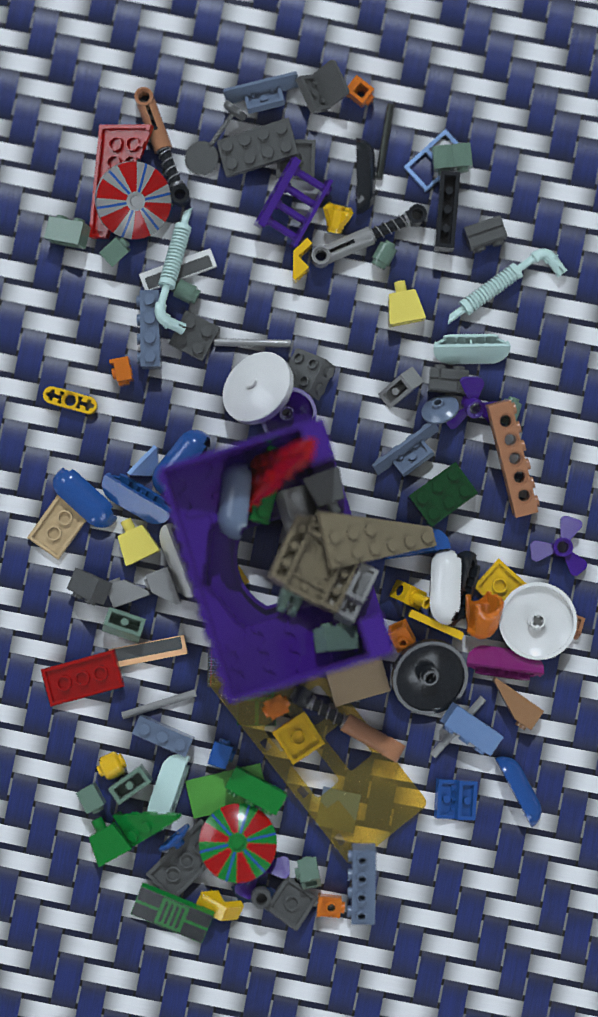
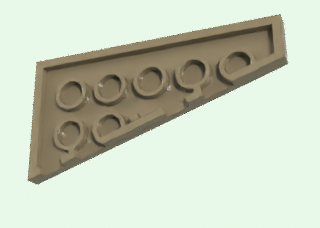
M316 511L329 570L437 546L433 528L430 526Z

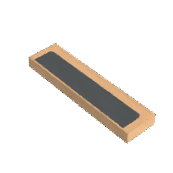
M185 635L113 648L116 651L120 667L188 654Z

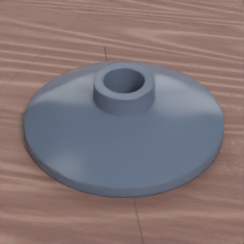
M450 395L433 397L424 404L421 412L422 417L430 424L448 422L458 413L459 403L455 397Z

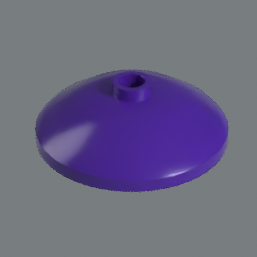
M293 387L286 405L274 417L261 423L262 428L266 434H270L315 420L317 418L316 405L308 393L300 388ZM284 409H288L286 414L282 413Z

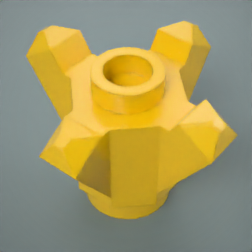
M328 202L323 207L327 221L326 226H328L327 231L342 234L344 226L354 214L352 208H345V206Z

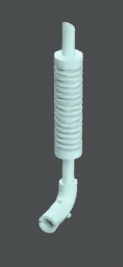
M192 208L183 212L181 222L175 223L158 282L162 289L154 309L155 317L163 325L164 329L168 328L180 335L184 333L185 328L183 327H186V323L176 320L166 313V300L169 290L175 289L192 228L188 223Z
M546 248L537 249L520 264H510L502 272L496 274L493 279L491 278L490 281L488 280L487 283H484L474 292L460 300V307L449 314L448 324L462 314L470 315L479 309L480 306L486 304L492 297L494 298L495 295L497 296L498 293L504 291V288L506 289L507 286L509 287L522 278V271L534 262L538 263L540 260H544L546 264H549L557 277L565 273L567 269L557 257L559 256L558 254L556 255L553 251Z

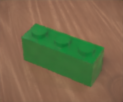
M236 765L225 786L228 789L227 793L234 797L238 795L243 797L245 803L252 807L255 805L261 807V811L269 816L272 814L277 815L287 797L286 791Z

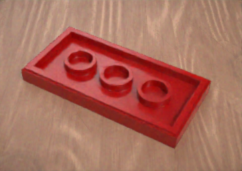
M115 649L41 669L51 707L125 687Z

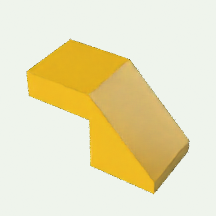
M308 238L293 250V282L295 284L309 271V266L301 259L312 248V242Z
M219 890L201 892L196 904L215 911L213 917L219 921L238 920L244 907L241 900L224 902Z

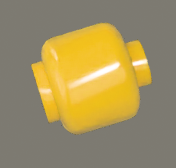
M113 751L99 758L97 770L101 777L105 776L107 780H112L123 775L127 765L122 754Z

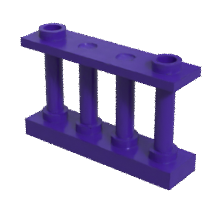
M292 157L288 161L253 224L258 228H264L269 225L292 240L289 245L290 248H295L304 241L305 236L303 235L322 200L330 194L333 180L328 179L322 183L301 170L299 166L301 160L297 157ZM293 176H298L319 190L314 200L291 186L290 180ZM283 193H289L310 206L306 216L282 203L280 198ZM274 209L281 210L301 223L296 233L273 219L271 214Z

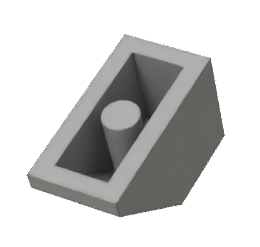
M411 367L400 374L378 395L387 407L391 409L424 381L416 370Z
M169 567L146 574L147 579H144L147 590H151L153 594L176 605L182 603Z
M120 577L109 581L112 583V587L108 595L113 608L151 595L149 590L128 580H121Z

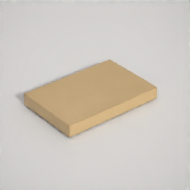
M57 495L27 538L59 560L86 523V520Z
M381 657L326 674L335 707L391 691Z

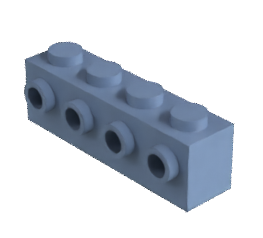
M140 290V295L136 296L137 307H140V314H137V326H140V333H137V345H140V352H137V363L141 364L142 369H162L161 324L156 319L154 313L155 303L158 302L160 296L159 290Z
M352 843V850H348V862H351V869H348V881H351V887H347V899H351V905H347V917H351V925H375L376 846L375 843Z

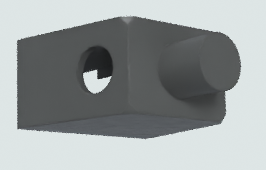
M339 466L303 479L318 507L326 505L328 512H341L337 501L344 499Z

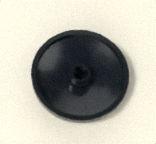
M438 639L420 640L405 648L397 657L391 673L392 688L401 704L410 711L424 715L437 714L447 710L452 702L457 703L462 697L468 683L467 664L461 653L450 643Z

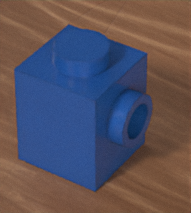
M220 738L219 741L215 740L207 764L226 770L228 762H233L236 751H233L234 745L230 744L231 741Z

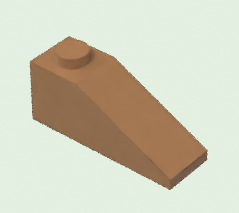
M494 677L492 681L510 714L517 720L515 724L523 730L526 728L532 730L544 711Z

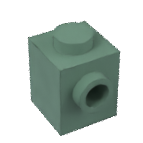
M117 236L99 254L113 267L131 250L129 248L130 244L125 238Z
M96 782L76 793L87 814L90 812L96 814L104 809L102 805L106 803V800Z
M306 856L301 860H297L298 868H294L297 880L300 879L302 889L322 886L316 857Z

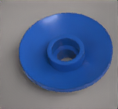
M186 824L177 830L158 850L162 852L173 847L176 850L185 843L183 838L188 832L190 825Z

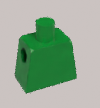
M101 816L91 821L96 832L89 836V841L99 867L133 848L115 822L106 826Z

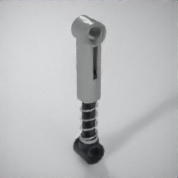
M415 204L405 211L404 214L398 215L396 219H390L387 223L382 222L380 226H374L373 229L365 227L326 245L317 246L312 251V263L317 268H324L329 263L374 245L375 241H377L376 239L380 237L384 238L385 235L393 234L392 232L400 231L404 227H419L424 224L427 211L424 206ZM419 212L422 218L414 219L412 213ZM323 253L326 255V259L319 261L316 259V255Z

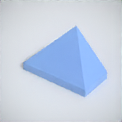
M153 445L127 473L130 476H152L159 464L158 448Z

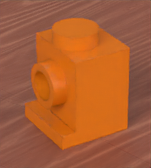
M358 75L348 85L349 94L346 97H349L360 107L363 108L365 104L369 106L374 100V88ZM359 92H362V93L364 94V96H363V97H360V96L357 95V94H358Z
M125 356L109 360V363L114 366V368H111L113 379H117L119 387L130 385V382L134 381L130 358Z
M318 893L317 917L340 918V913L344 914L345 902L342 901L341 895ZM333 904L335 909L329 910L327 907Z

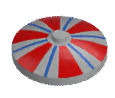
M138 161L119 163L111 167L102 176L96 188L95 207L98 217L108 230L126 239H142L154 234L166 222L171 210L172 198L166 179L157 169L146 163Z

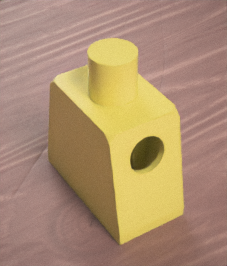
M405 280L394 282L396 293L388 295L389 328L425 321L426 316L416 290H407Z
M131 518L121 522L125 533L119 535L118 540L126 566H130L161 551L144 525L135 527Z

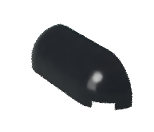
M356 138L357 214H361L367 211L375 201V153L369 142L362 138Z
M463 551L457 555V557L461 558L462 563L459 612H455L451 619L453 622L449 626H456V623L466 618L465 595L470 594L472 600L479 577L480 565H477V555L471 551Z

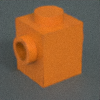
M406 619L388 626L389 637L398 653L416 642V637Z
M278 694L264 701V707L261 709L266 718L270 717L271 720H274L289 712L288 707L291 705L286 695L282 697L281 694Z

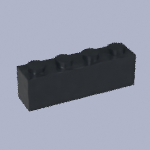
M441 171L433 251L452 253L454 250L460 172Z

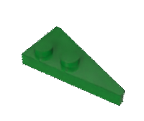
M118 811L113 815V818L133 847L182 817L180 813L167 812L166 814H158L157 812L122 814L121 811Z

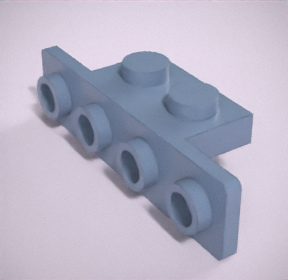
M295 71L223 89L225 101L228 100L231 103L245 101L248 114L284 106L285 101L282 91L299 87L296 82L298 74Z
M424 424L416 433L409 435L405 441L394 446L383 457H379L372 464L376 474L380 475L394 465L401 475L405 477L433 457L435 454L425 441L439 431L437 424Z

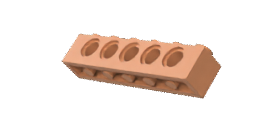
M509 399L487 404L485 406L512 514L515 518L537 513V507L540 506L538 496H534L533 488H535V482L528 472L531 466L529 459H525L524 451H526L524 440H521L519 435L522 432L519 421H516L514 415L517 414L516 405ZM503 416H508V424L502 426L500 419ZM512 434L513 442L506 444L505 437ZM517 453L518 460L511 463L509 460L510 455ZM517 472H522L523 474L520 481L514 480V475ZM522 490H526V498L520 500L519 493Z

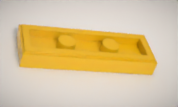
M410 609L408 613L409 617L462 640L464 632L449 625H443L436 619L416 610Z

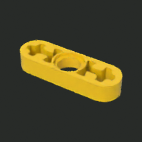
M53 386L47 387L43 392L44 400L55 406L89 415L94 414L98 409L97 401L90 396ZM54 390V393L56 395L61 396V393L63 392L64 394L61 398V404L59 403L60 399L53 398L52 400H50V397H48L47 394L52 393V391ZM69 395H73L76 398V402L72 406H68L65 402L66 397ZM80 397L82 398L81 402L88 403L90 400L94 407L89 408V411H87L85 406L80 405V409H78Z

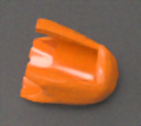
M487 591L481 599L472 601L470 594L465 595L467 632L470 636L484 640L496 632L504 607L502 597L498 596V594L492 595L491 591Z

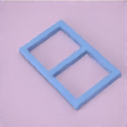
M446 129L403 167L425 192L439 181V176L426 186L410 169V166L425 153L432 159V152L429 149L444 136L453 144L458 143Z

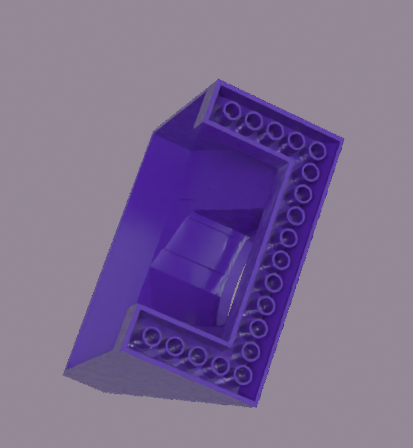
M322 418L158 468L160 472L157 473L158 482L165 489V492L162 493L165 504H168L171 509L168 515L171 523H174L177 529L174 535L177 543H181L183 549L180 551L183 563L185 562L188 565L189 570H186L188 581L193 582L194 585L192 595L194 601H198L200 605L198 615L200 620L204 621L206 628L203 629L206 640H210L212 648L209 649L212 660L217 662L218 667L215 668L218 680L222 679L224 686L221 688L224 699H228L229 703L394 653L373 585L352 624L357 626L359 648L349 651L316 653L313 630L321 628V624L332 623L333 626H337V623L341 622L333 619V613L323 611L304 599L295 617L287 615L288 606L285 612L281 613L276 611L277 603L267 606L259 601L246 587L240 575L238 548L241 538L239 540L229 538L219 527L218 514L222 476L226 468L231 464L237 462L249 463L247 470L251 471L250 464L254 456L265 453L269 445L279 448L311 437L317 439L313 459L301 470H294L293 476L290 479L285 478L283 485L277 489V493L306 485L303 480L304 478L337 467ZM344 492V499L337 501L341 510L338 514L351 515ZM276 500L273 504L269 522L281 519ZM315 502L317 511L328 512L326 505L318 507ZM248 514L246 527L241 528L240 534L243 535L246 529L262 524L248 520Z

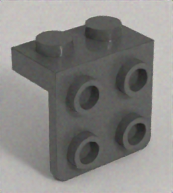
M335 60L328 61L314 74L299 76L296 79L299 90L311 114L328 111L349 94V88Z
M297 348L288 363L293 373V387L304 390L313 399L319 401L336 367L322 357Z

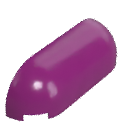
M487 645L477 646L469 652L467 657V667L475 669V673L480 675L529 681L530 677L537 675L541 677L544 674V666L541 660L525 658L509 648Z

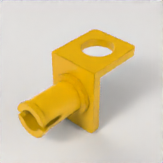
M399 579L396 580L390 592V597L417 610H420L421 607L424 609L430 607V598L426 597V592ZM403 586V592L397 595L398 587Z

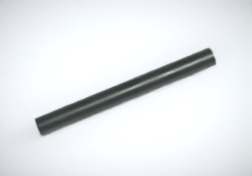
M387 104L375 176V179L378 180L383 179L394 104Z

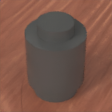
M257 886L251 892V900L255 907L263 909L270 904L271 895L265 886Z

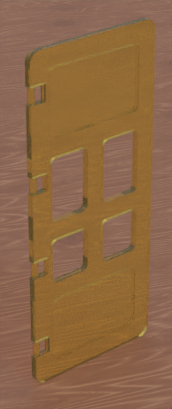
M216 672L209 677L208 683L347 862L348 850H352V843H375V846H378L425 807V797L400 765L369 746L367 747L371 751V756L355 769L349 770L325 740V736L338 726V724H333V721L329 719L326 720L324 718L321 722L314 725L325 742L323 746L317 749V752L338 777V782L320 797H316L292 767V763L285 752L280 751L267 735L264 728L273 720L270 717L266 718L261 709L264 707L263 702L278 694H281L282 697L286 695L287 699H289L297 683L310 691L314 687L320 686L333 702L326 674L231 703L223 697L221 688L224 686L222 679L218 680ZM289 701L291 706L288 707L289 712L287 713L291 718L303 712L299 706ZM351 703L336 707L340 713H345L346 715L350 713L364 721ZM264 738L272 746L267 751L260 743ZM301 786L308 792L305 798L297 791ZM338 833L346 841L341 846L334 838Z

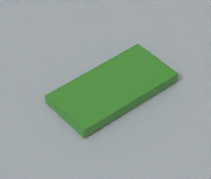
M261 763L242 767L264 779ZM234 769L185 780L194 819L211 815L217 809L229 804H247L244 802L245 799L239 795L234 797L227 793L228 789L225 788Z

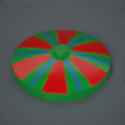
M235 803L217 809L208 817L200 832L199 850L205 866L216 877L231 883H244L258 878L270 867L277 850V837L271 821L262 811L247 804Z

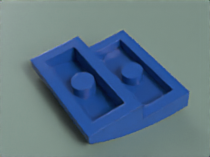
M436 779L434 818L476 820L478 782Z

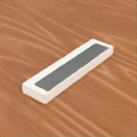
M209 248L183 258L177 281L216 268L217 265L211 249ZM163 266L139 274L144 290L161 288L158 282Z

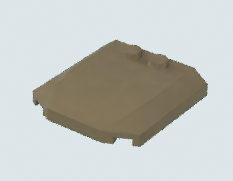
M297 515L290 526L267 577L273 583L321 610L336 614L359 563L329 570L317 516Z

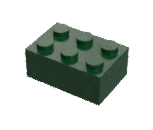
M455 462L409 495L408 499L427 525L432 527L477 495L478 492Z

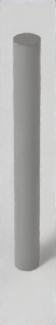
M215 338L214 345L291 347V340Z
M194 689L121 712L122 717L127 719L197 697V693Z
M480 696L467 711L474 715L486 700ZM448 732L430 754L436 759L457 733L450 734Z

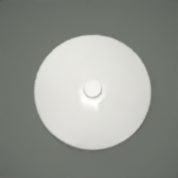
M259 352L243 359L231 371L223 388V403L226 411L235 420L247 425L260 424L274 417L286 405L292 393L294 378L291 367L282 357L272 352Z
M533 582L516 588L505 599L499 628L504 641L515 653L533 660L549 659L563 652L573 640L577 629V614L572 601L562 590L551 584Z

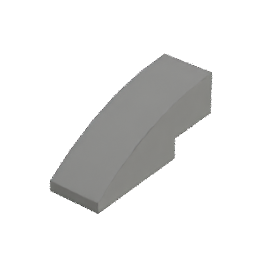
M363 562L360 564L338 613L334 614L333 619L351 627L378 575V570Z

